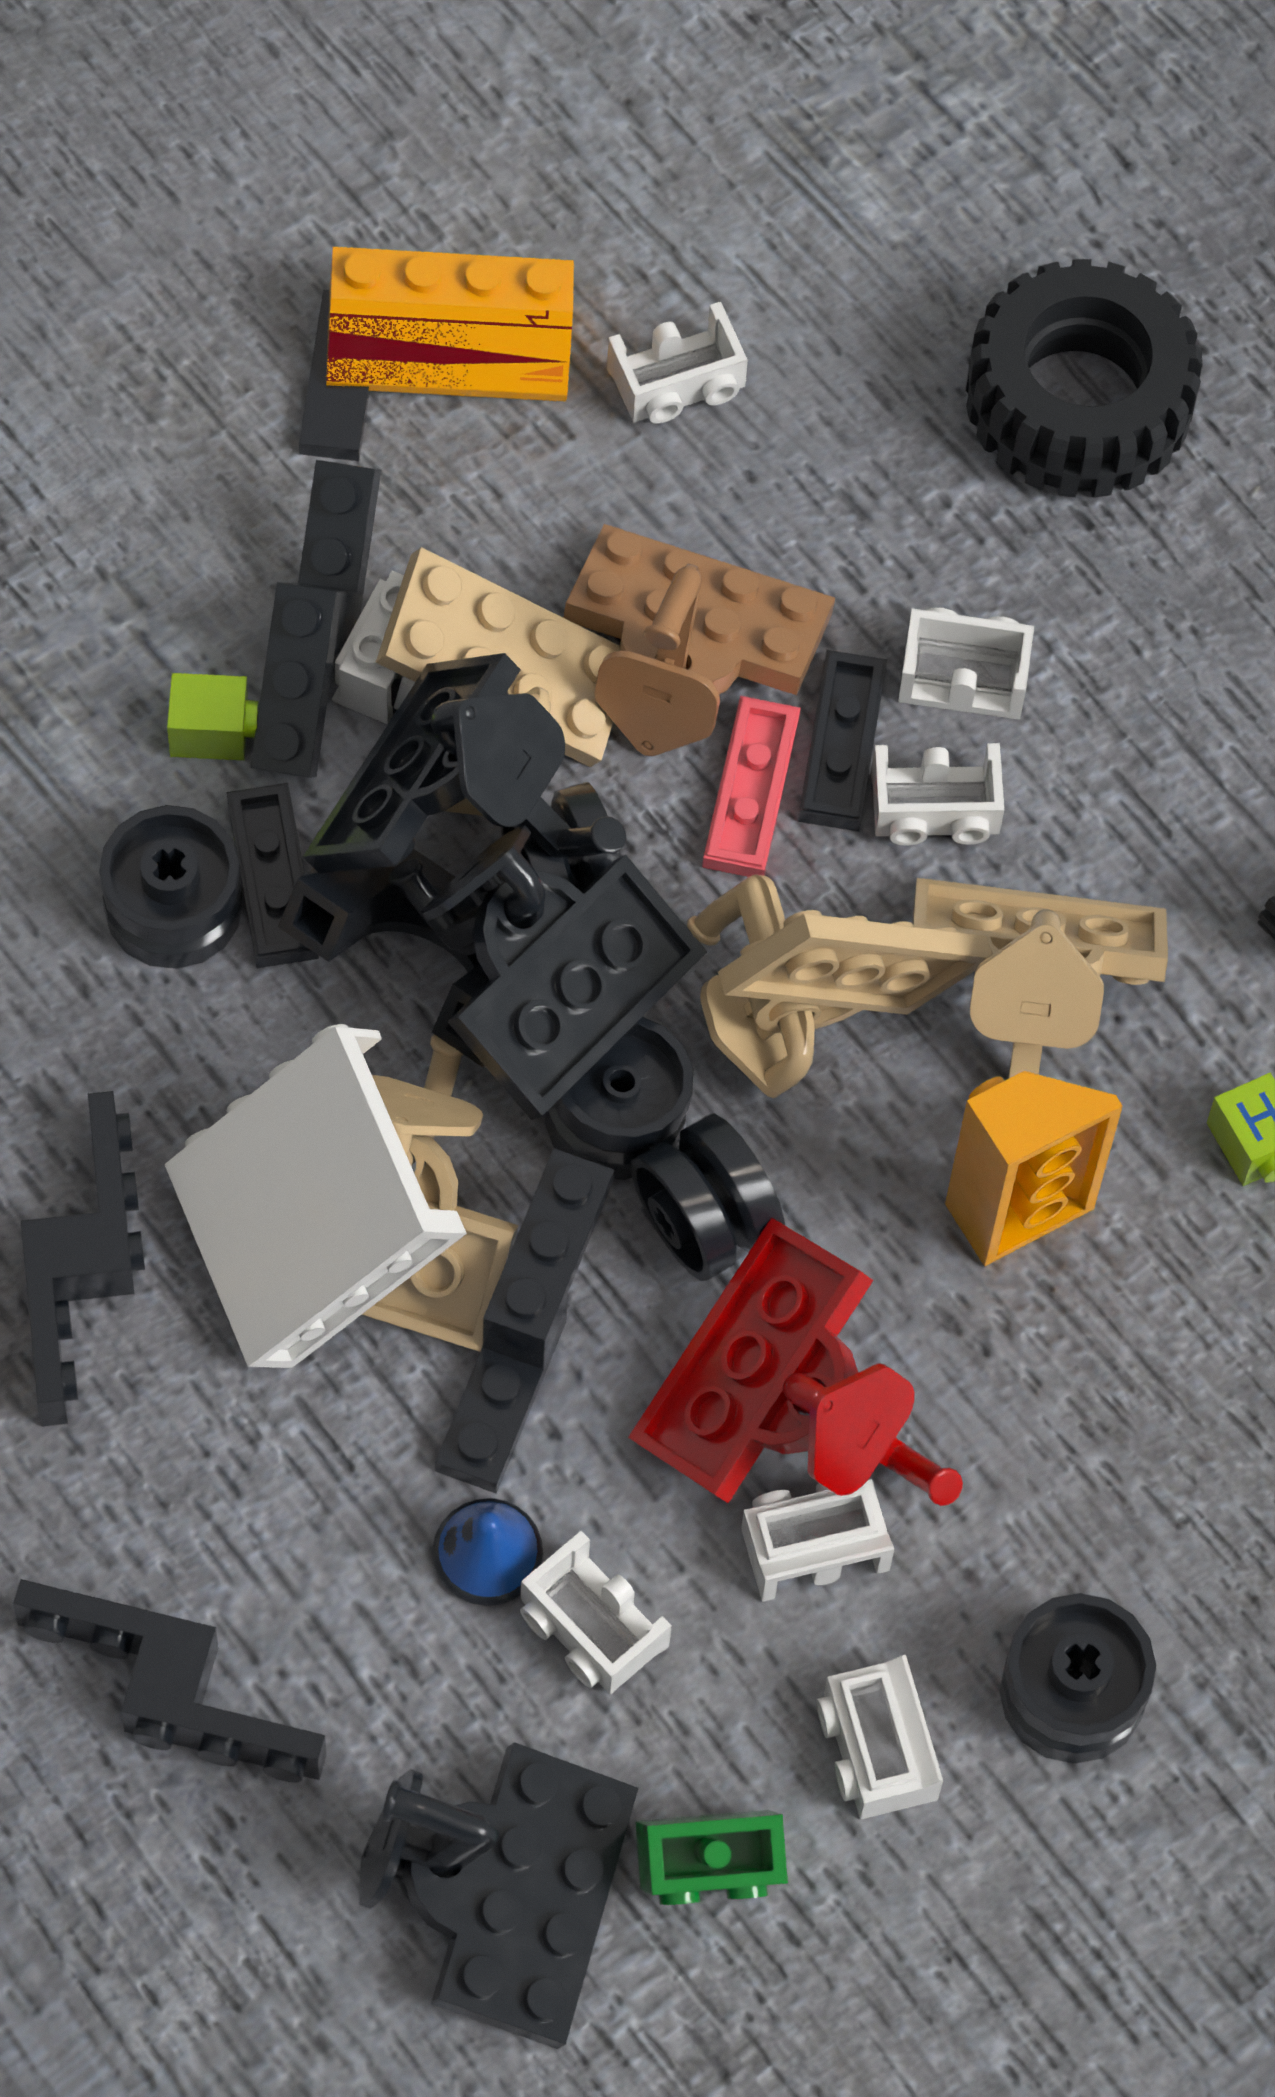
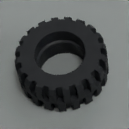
M1072 259L1071 266L1060 268L1057 261L1038 266L1037 275L1033 278L1028 272L1022 273L1008 282L1007 293L1004 291L996 293L987 304L985 317L979 319L974 333L965 389L968 393L966 408L969 421L973 425L978 426L976 433L978 441L985 451L989 453L995 450L998 451L996 463L1007 473L1013 475L1017 470L1026 475L1024 483L1039 490H1042L1044 485L1059 488L1058 495L1076 498L1077 491H1091L1092 497L1095 498L1112 495L1113 487L1120 484L1123 490H1130L1143 484L1146 472H1149L1151 475L1159 474L1170 463L1172 453L1181 449L1192 421L1201 383L1202 350L1196 345L1198 334L1191 319L1187 316L1179 318L1182 305L1171 293L1166 291L1160 295L1156 292L1157 282L1144 274L1139 273L1137 278L1124 273L1125 266L1108 262L1107 268L1091 266V259ZM1067 351L1089 352L1105 357L1117 364L1129 375L1137 390L1128 397L1112 404L1102 406L1072 404L1055 397L1045 390L1034 378L1030 368L1041 359L1056 353Z

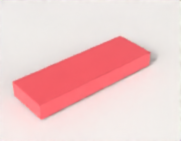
M740 696L702 868L746 877L757 874L765 876L799 723L800 707Z

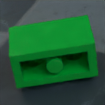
M771 1810L635 1821L640 1890L651 1895H659L660 1905L700 1902V1891L726 1889L727 1899L759 1898L768 1896L767 1885L788 1884L783 1814Z

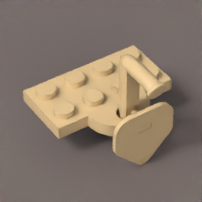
M422 547L412 553L375 663L416 682L425 666L429 663L506 653L521 669L508 689V693H528L534 696L556 719L564 733L566 756L589 767L602 761L613 721L597 703L594 693L598 670L603 659L608 654L619 651L620 646ZM467 798L446 810V812L483 816Z
M759 874L746 878L714 900L698 916H692L687 921V928L699 942L712 946L720 941V932L741 916L743 918L750 944L741 950L739 958L719 970V975L712 977L704 983L701 988L700 999L710 1037L714 1044L765 1095L771 1098H776L795 1086L808 1073L814 1055L815 1029L842 1021L862 1010L908 1015L973 973L981 962L992 955L987 936L960 933L954 927L928 929L914 927L911 922L906 921L887 924L868 921L864 916L848 918L823 916L817 910L798 912L785 919L774 882L769 877Z
M917 878L912 918L914 927L928 929L954 927L960 933L984 935L988 938L992 955L981 962L975 970L970 1016L976 1029L986 1037L1013 1042L1008 1079L1023 1071L1039 1075L1043 1046L1065 1049L1076 1048L1087 1043L1095 1035L1099 1026L1104 995V984L1100 977L1101 974L1112 975L1115 980L1131 985L1145 984L1149 980L1165 981L1168 962L1166 908Z
M433 1035L430 1042L433 1054L424 1088L385 1076L372 1075L410 1165L412 1166L416 1161L414 1174L429 1209L457 1211L467 1234L362 1315L481 1352L483 1347V1317L514 1245L519 1225L457 1206L458 1179L450 1157L434 1140V1137L472 1136L481 1125L483 1112L469 1102L451 1097L463 1054L436 1035Z

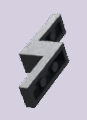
M316 460L298 583L277 582L250 768L307 778L317 777L334 654L341 652L361 614L381 476L380 469Z
M113 1091L88 1093L99 1212L21 1221L36 1396L42 1427L68 1424L66 1401L78 1400L75 1362H62L60 1340L73 1339L69 1301L135 1294L132 1271L145 1270L141 1231L128 1232L126 1213L127 1211L139 1210L135 1172L123 1173L121 1152L133 1151L129 1113H116Z
M553 1148L483 1317V1347L435 1461V1472L497 1494L565 1327L568 1292L613 1184L614 1169Z
M23 1579L20 1580L13 1606L17 1624L25 1627V1632L30 1636L51 1643H61L64 1637L90 1643L89 1647L93 1651L116 1659H126L129 1653L137 1655L121 1709L124 1732L133 1734L132 1739L135 1742L157 1750H169L172 1744L198 1750L197 1755L203 1760L221 1766H235L237 1760L264 1766L263 1772L285 1782L298 1783L302 1781L303 1776L320 1780L326 1759L325 1735L202 1705L218 1651L216 1627Z

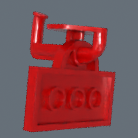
M772 1217L628 1436L629 1439L726 1503L730 1502L764 1448L781 1454L808 1451L807 1469L809 1476L840 1496L852 1494L860 1489L870 1478L879 1463L928 1493L929 1499L939 1506H947L955 1502L960 1496L963 1487L962 1477L955 1469L949 1467L942 1468L896 1438L913 1409L915 1393L912 1384L882 1363L875 1364L858 1372L852 1351L838 1337V1334L873 1280L857 1268Z

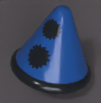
M495 1498L476 1499L460 1505L451 1511L441 1522L435 1534L432 1547L433 1564L442 1583L458 1598L471 1604L482 1606L501 1605L521 1595V1581L542 1564V1538L533 1520L520 1507L506 1500Z

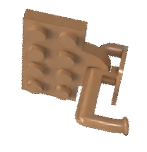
M604 524L566 601L563 618L579 626L621 639L619 651L608 654L599 667L594 696L597 703L636 750L645 756H656L708 738L716 725L720 704L719 694L727 691L737 677L797 695L832 616L835 597Z

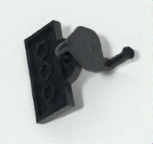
M506 653L429 663L425 666L304 853L303 858L318 873L396 866L413 850L416 843L414 837L428 816L446 811L465 798L490 823L496 826L512 827L525 825L531 832L530 838L555 858L592 856L602 853L615 854L625 845L626 831L617 819L606 816L597 819L592 826L570 828L543 800L541 795L560 767L565 755L564 733L556 719L534 696L528 693H508V689L521 669Z
M522 825L508 832L486 848L440 892L434 888L422 872L423 863L419 859H411L398 865L390 873L388 879L391 885L399 887L410 904L447 947L465 955L476 953L477 960L490 981L447 1022L531 1120L543 1116L707 951L626 854L613 860L583 891H580L565 878L544 871L536 872L520 853L531 834L530 830L525 825ZM497 873H499L505 880V882H503L502 884V880L497 876ZM469 895L478 906L458 916L452 908Z
M516 1742L506 1748L490 1804L470 1801L452 1805L420 1793L423 1781L422 1773L413 1769L408 1770L398 1780L392 1781L382 1813L364 1848L360 1866L359 1904L371 1909L383 1900L394 1877L404 1880L411 1905L429 1927L450 1938L431 2004L556 2049L561 2048L567 2042L639 1788ZM411 1824L420 1826V1828L411 1826Z

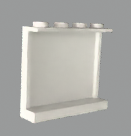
M337 1024L321 1030L313 1037L310 1047L294 1060L284 1062L275 1067L270 1072V1079L252 1094L233 1101L227 1107V1114L210 1128L190 1136L185 1141V1148L164 1164L248 1367L293 1368L467 1234L457 1211L429 1209L363 1056L367 1050L382 1039L378 1030L349 1028L345 1024Z

